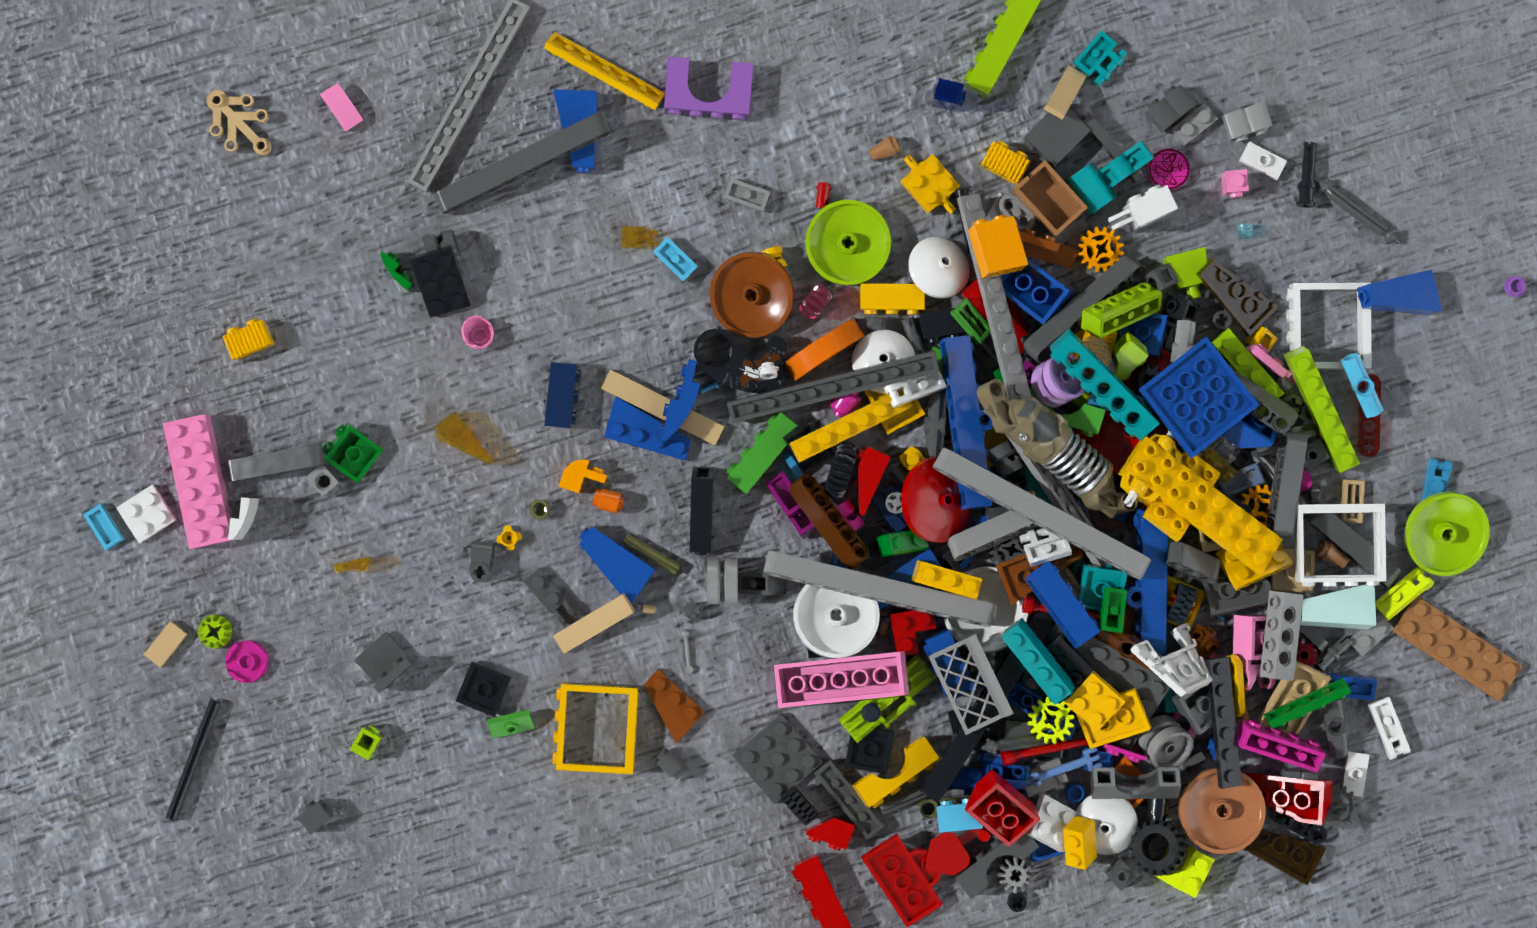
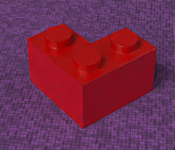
M916 610L889 613L895 652L905 651V656L917 654L918 647L915 632L935 629L934 615Z

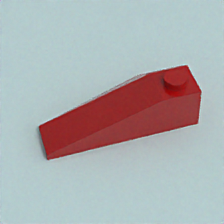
M1242 772L1257 784L1262 792L1265 805L1301 823L1324 824L1331 804L1332 780L1289 778L1282 775Z

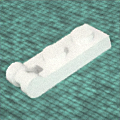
M938 372L893 383L884 389L886 394L890 395L892 399V407L897 408L905 403L942 391L947 386L941 373ZM902 390L904 395L899 396L897 391Z
M1385 697L1368 704L1389 760L1397 758L1396 755L1401 753L1404 755L1410 753V747L1390 697ZM1398 740L1399 745L1393 747L1392 742Z

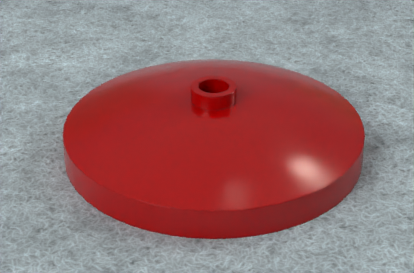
M929 457L918 462L908 473L902 488L901 505L905 521L917 537L927 542L943 543L948 542L951 536L962 532L966 528L973 509L961 510L958 482L935 470L933 465L937 457Z

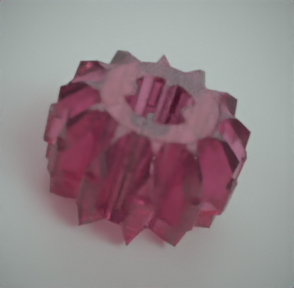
M820 283L816 284L799 304L798 310L806 318L814 320L831 301L833 294L827 287Z

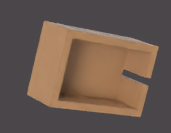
M1045 160L1011 191L1052 237H1056L1088 208Z

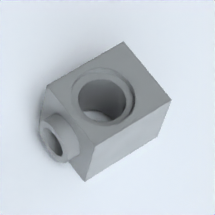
M326 464L317 467L306 477L323 497L335 495L340 490L338 486L342 484L341 480ZM323 476L330 478V485L326 488L321 485Z

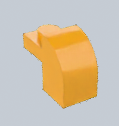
M577 460L565 468L558 487L581 493L585 477L606 484L608 475L604 474L605 470L594 466L592 470H589L591 462L589 460Z

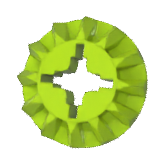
M210 615L201 621L197 634L200 642L207 648L218 649L230 641L232 627L225 617ZM210 626L213 628L222 627L217 632L218 637L215 635L208 637L211 632Z

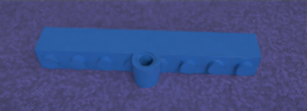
M970 336L947 337L939 341L944 381L947 386L945 390L953 451L990 471L987 468L988 450L984 446L985 432L992 429L993 424L991 418L983 412L984 409L979 404L977 397L979 385L976 383L975 378L977 366L973 362L972 356L974 344L970 341ZM981 418L984 419L985 425L982 424ZM958 483L961 510L992 506V500Z
M1136 509L1133 519L1134 526L1136 527V536L1133 538V545L1137 552L1150 558L1151 562L1142 580L1135 578L1133 579V584L1125 585L1124 590H1127L1126 604L1131 606L1135 613V621L1132 623L1133 634L1139 638L1140 642L1148 640L1153 649L1164 657L1166 656V561L1168 535L1142 517L1146 509ZM1135 592V598L1131 599V595Z

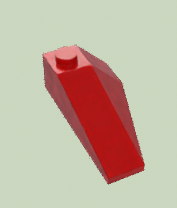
M976 279L961 293L960 297L962 299L967 298L988 322L978 280ZM1006 296L1021 355L1024 352V344L1021 342V338L1026 336L1029 328L1017 304Z

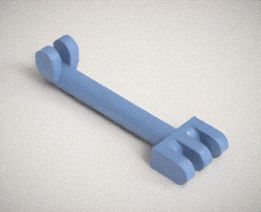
M1097 747L1082 750L1084 757L1041 772L1030 773L1029 777L1034 787L1042 784L1041 780L1086 765L1089 772L1092 771V768H1102V762L1093 764V761L1101 759L1100 755H1090V753L1098 751Z

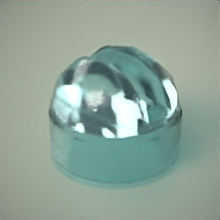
M1237 224V234L1240 238L1247 239L1253 235L1254 224Z

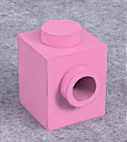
M1247 169L1225 171L1221 174L1223 196L1230 195V198H1239L1249 191Z

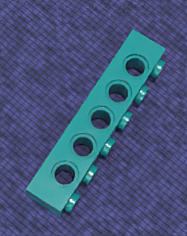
M1067 329L1050 345L1052 352L1050 356L1058 364L1062 362L1067 367L1065 369L1066 372L1073 379L1077 377L1082 382L1080 384L1081 387L1088 394L1092 392L1097 397L1095 401L1103 409L1107 407L1111 411L1110 416L1117 423L1121 421L1126 426L1124 428L1125 431L1132 438L1136 436L1141 441L1160 424L1158 417L1070 329ZM1071 353L1079 354L1076 360L1068 359ZM1086 368L1094 369L1090 375L1083 374V371ZM1101 383L1109 384L1104 390L1098 389V385ZM1115 398H1123L1121 404L1116 405L1112 403ZM1132 412L1138 413L1135 419L1127 418Z

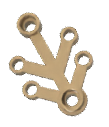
M214 90L209 93L207 105L213 110V124L209 129L210 134L214 137H221L223 135L224 129L221 126L223 112L228 117L227 140L224 143L227 151L233 153L238 150L239 146L236 142L238 128L253 143V149L257 154L261 156L268 155L272 149L271 143L265 138H259L244 121L265 123L269 119V114L263 109H259L256 112H234L229 107V105H243L246 108H250L254 105L253 97L249 94H244L241 97H227L220 90ZM216 97H220V103L214 104ZM249 97L250 103L244 104V99ZM265 113V118L260 120L258 118L259 114ZM215 127L220 128L218 134L213 133ZM230 142L235 144L233 149L228 148ZM263 142L265 144L264 149L259 150L258 145L259 143Z

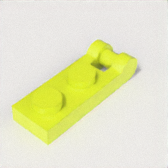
M1417 567L1376 600L1375 608L1389 621L1421 593L1429 590L1434 585V581L1430 577H1426L1424 571ZM1418 580L1420 583L1415 586L1413 582Z

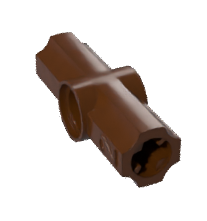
M1100 630L1101 632L1098 633L1097 639L1117 650L1123 658L1131 659L1153 672L1131 650L1125 647L1124 643H1131L1133 646L1140 643L1137 636L1129 635L1124 631L1123 633ZM1156 652L1160 658L1163 656L1160 653Z

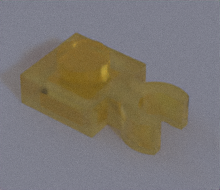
M622 226L621 248L643 249V243L656 247L658 242H651L650 236L658 235L659 232L650 230L644 233V227Z
M1210 448L1201 457V459L1221 473L1219 478L1225 484H1228L1231 477L1234 478L1237 473L1233 467L1225 466L1226 460Z
M372 556L334 564L335 573L355 569L356 573L369 570L368 566L374 565Z

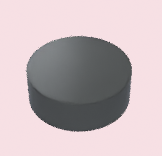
M1312 485L1309 492V505L1319 504L1320 486Z

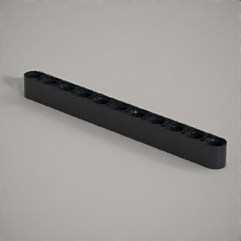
M1036 611V613L1031 615L1027 624L1040 641L1043 642L1055 621L1049 613ZM1009 649L994 672L1006 698L1026 669L1011 649ZM986 686L979 696L982 699H985L988 693ZM989 695L988 701L993 702L991 696ZM976 700L970 710L980 714L984 702ZM987 703L983 715L992 718L997 714L998 710L996 706ZM968 713L964 720L967 728L975 726L979 716ZM981 718L980 723L983 722V721H985V720H987V719ZM989 724L967 735L960 725L924 780L919 791L938 803Z

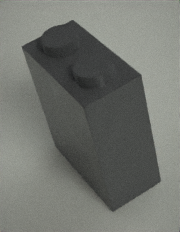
M1068 109L1063 119L1048 112L1022 140L1025 142L1024 146L1031 153L1035 151L1040 156L1039 161L1041 163L1045 160L1054 168L1091 130Z

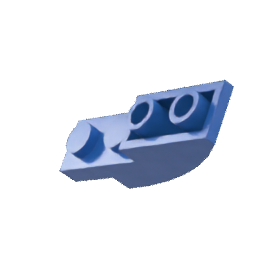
M689 359L687 365L683 364L680 377H684L683 385H678L676 397L679 400L670 399L669 404L665 403L663 416H666L665 425L660 424L658 437H662L661 443H667L679 431L696 402L700 383L693 382L697 365L695 360Z
M1018 682L1006 698L1009 703L1027 714H1034V710L1031 707L1032 705L1038 707V700H1041L1043 703L1046 702V699ZM1048 707L1051 711L1056 712L1060 710L1057 707ZM1040 712L1037 717V720L1041 721L1042 719V712ZM1046 713L1048 717V722L1046 724L1050 723L1056 729L1054 722L1056 717L1052 718L1051 716H1049L1048 713ZM1065 718L1061 721V724H1060L1061 730H1062V729L1064 728V726H1065V721H1066ZM1076 718L1070 721V723L1074 724V728L1068 729L1071 735H1063L1071 740L1080 725L1079 720Z
M986 764V769L962 767L948 789L964 790V795H971L976 783L993 769L1018 790L1027 787L1029 784V766Z

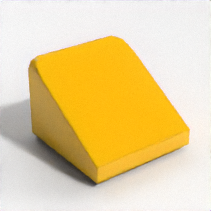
M1260 326L1251 336L1246 338L1245 342L1248 345L1260 344L1270 351L1278 338L1267 328Z

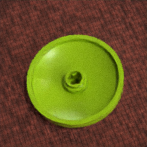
M840 200L822 208L810 222L806 234V252L812 267L827 281L843 286L858 285L875 277L884 267L891 248L890 231L881 214L870 205L856 200ZM845 241H850L852 246L846 248L844 245Z
M1452 491L1439 492L1422 500L1409 515L1404 530L1405 548L1412 561L1424 571L1438 576L1456 575L1471 568L1485 552L1490 536L1489 520L1484 509L1469 496Z

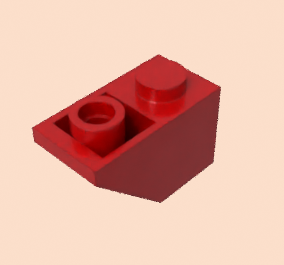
M832 816L808 827L805 833L809 836L808 839L820 844L821 841L829 843L828 847L840 851L841 848L846 850L855 824L840 817Z

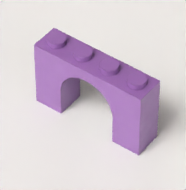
M668 57L664 109L669 111L668 114L681 115V112L690 113L692 117H702V114H709L711 118L715 119L732 116L733 120L740 121L745 120V117L749 118L753 63L732 62L730 87L726 95L715 102H703L695 98L688 87L690 59Z

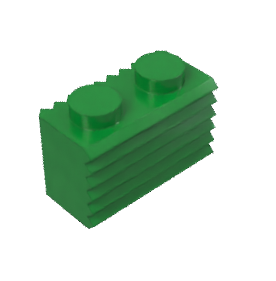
M911 530L889 533L876 538L880 557L928 549V542L917 537Z

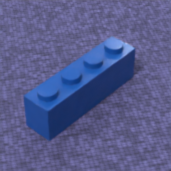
M1048 561L1029 574L1024 580L1076 650L1101 632L1098 629L1099 624L1095 618L1087 614L1084 603L1080 599H1076L1071 585L1067 581L1064 582L1060 577L1061 573L1058 567Z

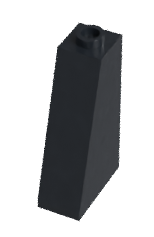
M693 467L689 552H694L696 555L711 553L714 467Z

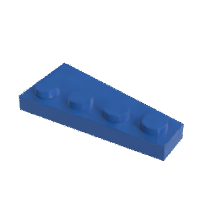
M615 397L604 434L605 438L684 461L687 459L692 441L677 432L667 443H661L662 437H658V432L662 423Z

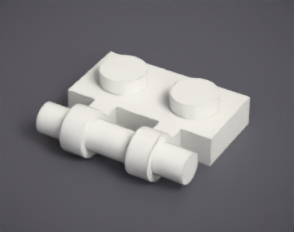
M1043 528L1035 531L1032 529L1027 531L1026 534L1019 535L1021 544L1030 542V544L1023 545L1030 567L1072 555L1069 542ZM1045 536H1048V537H1049V538L1042 539V540H1039V541L1037 540V539L1042 538V537H1045Z

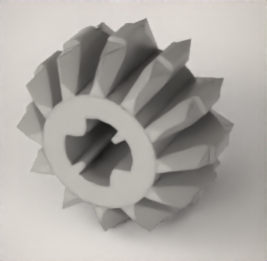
M1013 856V862L1005 858L1007 865L1005 866L1000 863L999 867L1003 871L996 872L997 876L1003 877L998 881L999 884H1005L1004 889L1006 891L1012 886L1013 893H1017V887L1025 891L1023 884L1031 885V882L1026 878L1033 877L1032 872H1027L1032 868L1031 865H1025V859H1020L1018 862L1016 856ZM1013 870H1016V872L1020 871L1017 879H1014L1012 876Z

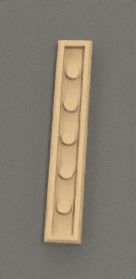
M612 370L609 371L601 389L666 420V416H663L665 403L669 404L670 399ZM691 411L681 429L716 445L724 426Z

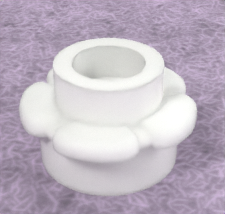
M773 362L762 363L761 367L758 368L760 378L766 380L776 378L777 371H779V367L774 366Z

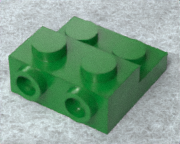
M347 422L345 426L341 424L334 433L336 437L332 442L327 441L322 448L325 461L358 484L383 452V448Z

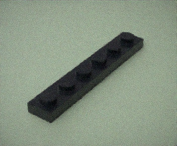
M1229 657L1206 659V666L1212 678V681L1208 684L1218 787L1224 789L1242 786Z

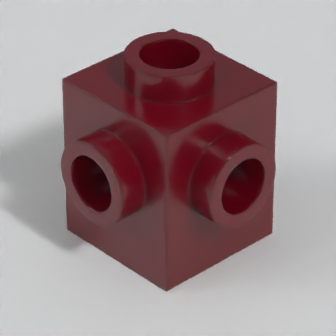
M1298 639L1296 660L1308 666L1314 665L1315 659H1317L1316 647L1313 646V643L1306 642V639ZM1302 651H1304L1305 659H1301L1300 653Z

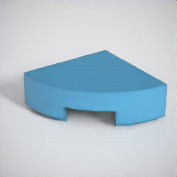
M787 451L782 455L796 478L801 477L804 473L791 453Z

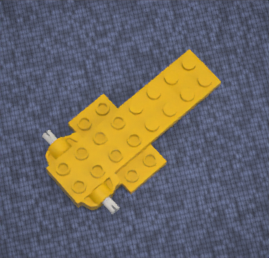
M1170 431L1166 435L1154 434L1150 438L1144 437L1139 441L1118 473L1122 476L1120 486L1128 494L1123 503L1127 504L1126 506L1132 507L1135 500L1144 503L1148 508L1142 517L1175 542L1181 540L1191 523L1258 575L1262 574L1283 539L1215 489L1213 486L1221 473L1196 455L1190 458L1184 450L1182 453L1179 452Z

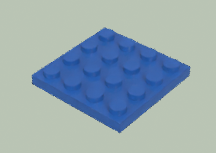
M1207 337L1196 343L1138 389L1142 397L1190 458L1200 453L1259 406L1258 402Z

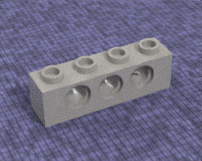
M1269 591L1260 677L1294 681L1303 595Z

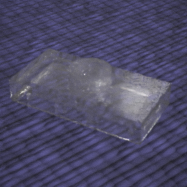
M1092 335L1081 339L1114 374L1117 373L1104 337L1099 339Z

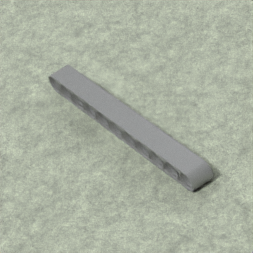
M942 448L933 465L935 470L1136 579L1142 580L1151 562V559L949 449Z
M775 551L767 552L763 570L764 574L983 627H991L995 605L976 599Z

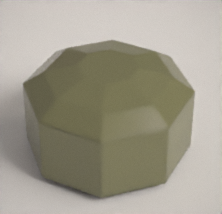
M535 500L530 505V514L535 519H545L550 514V505L545 500Z

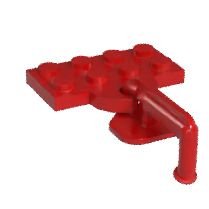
M984 826L981 829L966 830L958 836L953 832H943L930 841L929 849L916 847L908 850L896 833L863 854L861 858L906 927H909L943 905L933 886L939 881L941 873L956 875L969 865L970 857L963 845L977 836L981 841L986 842L991 838V834Z

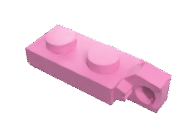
M1249 344L1246 349L1271 373L1286 379L1293 386L1296 384L1290 369L1286 370L1283 367L1285 364L1277 357H1270L1267 354L1269 351L1260 344Z

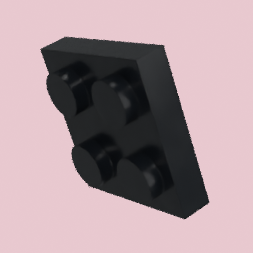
M472 661L456 702L496 717L512 677Z
M875 728L858 743L850 735L845 767L887 774L894 731Z

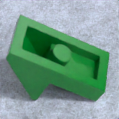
M1110 587L1104 588L1102 609L1097 610L1100 630L1123 633L1127 590Z

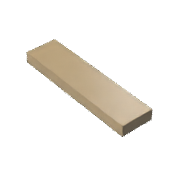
M625 593L554 634L553 637L562 652L566 653L631 615L635 610Z

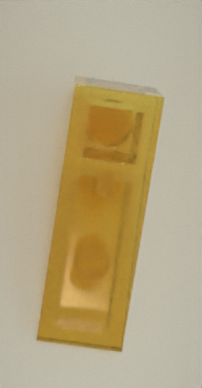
M454 411L434 427L437 431L434 434L442 444L446 442L448 445L490 465L496 463L457 412Z

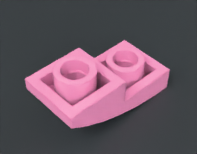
M338 83L320 94L345 132L363 121L359 112Z

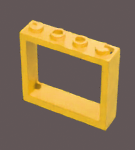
M562 683L561 688L557 687L556 700H560L559 709L555 710V722H558V730H554V743H557V752H553L552 764H556V770L633 774L639 687ZM568 691L629 694L625 766L563 763Z

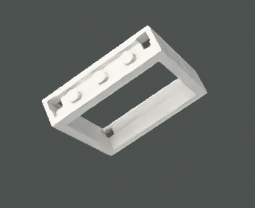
M1293 283L1289 285L1286 300L1289 301L1286 320L1290 322V331H1287L1286 340L1287 344H1290V351L1301 347L1300 290H1357L1358 287L1371 283ZM1357 291L1358 353L1365 369L1372 368L1371 309H1362ZM1315 362L1318 370L1344 369L1341 362Z
M1385 504L1298 505L1294 527L1295 582H1302V586L1312 587L1315 586V582H1323V586H1337L1336 582H1345V586H1358V582H1366V586H1378L1379 582L1386 581ZM1373 512L1374 574L1304 575L1303 513Z

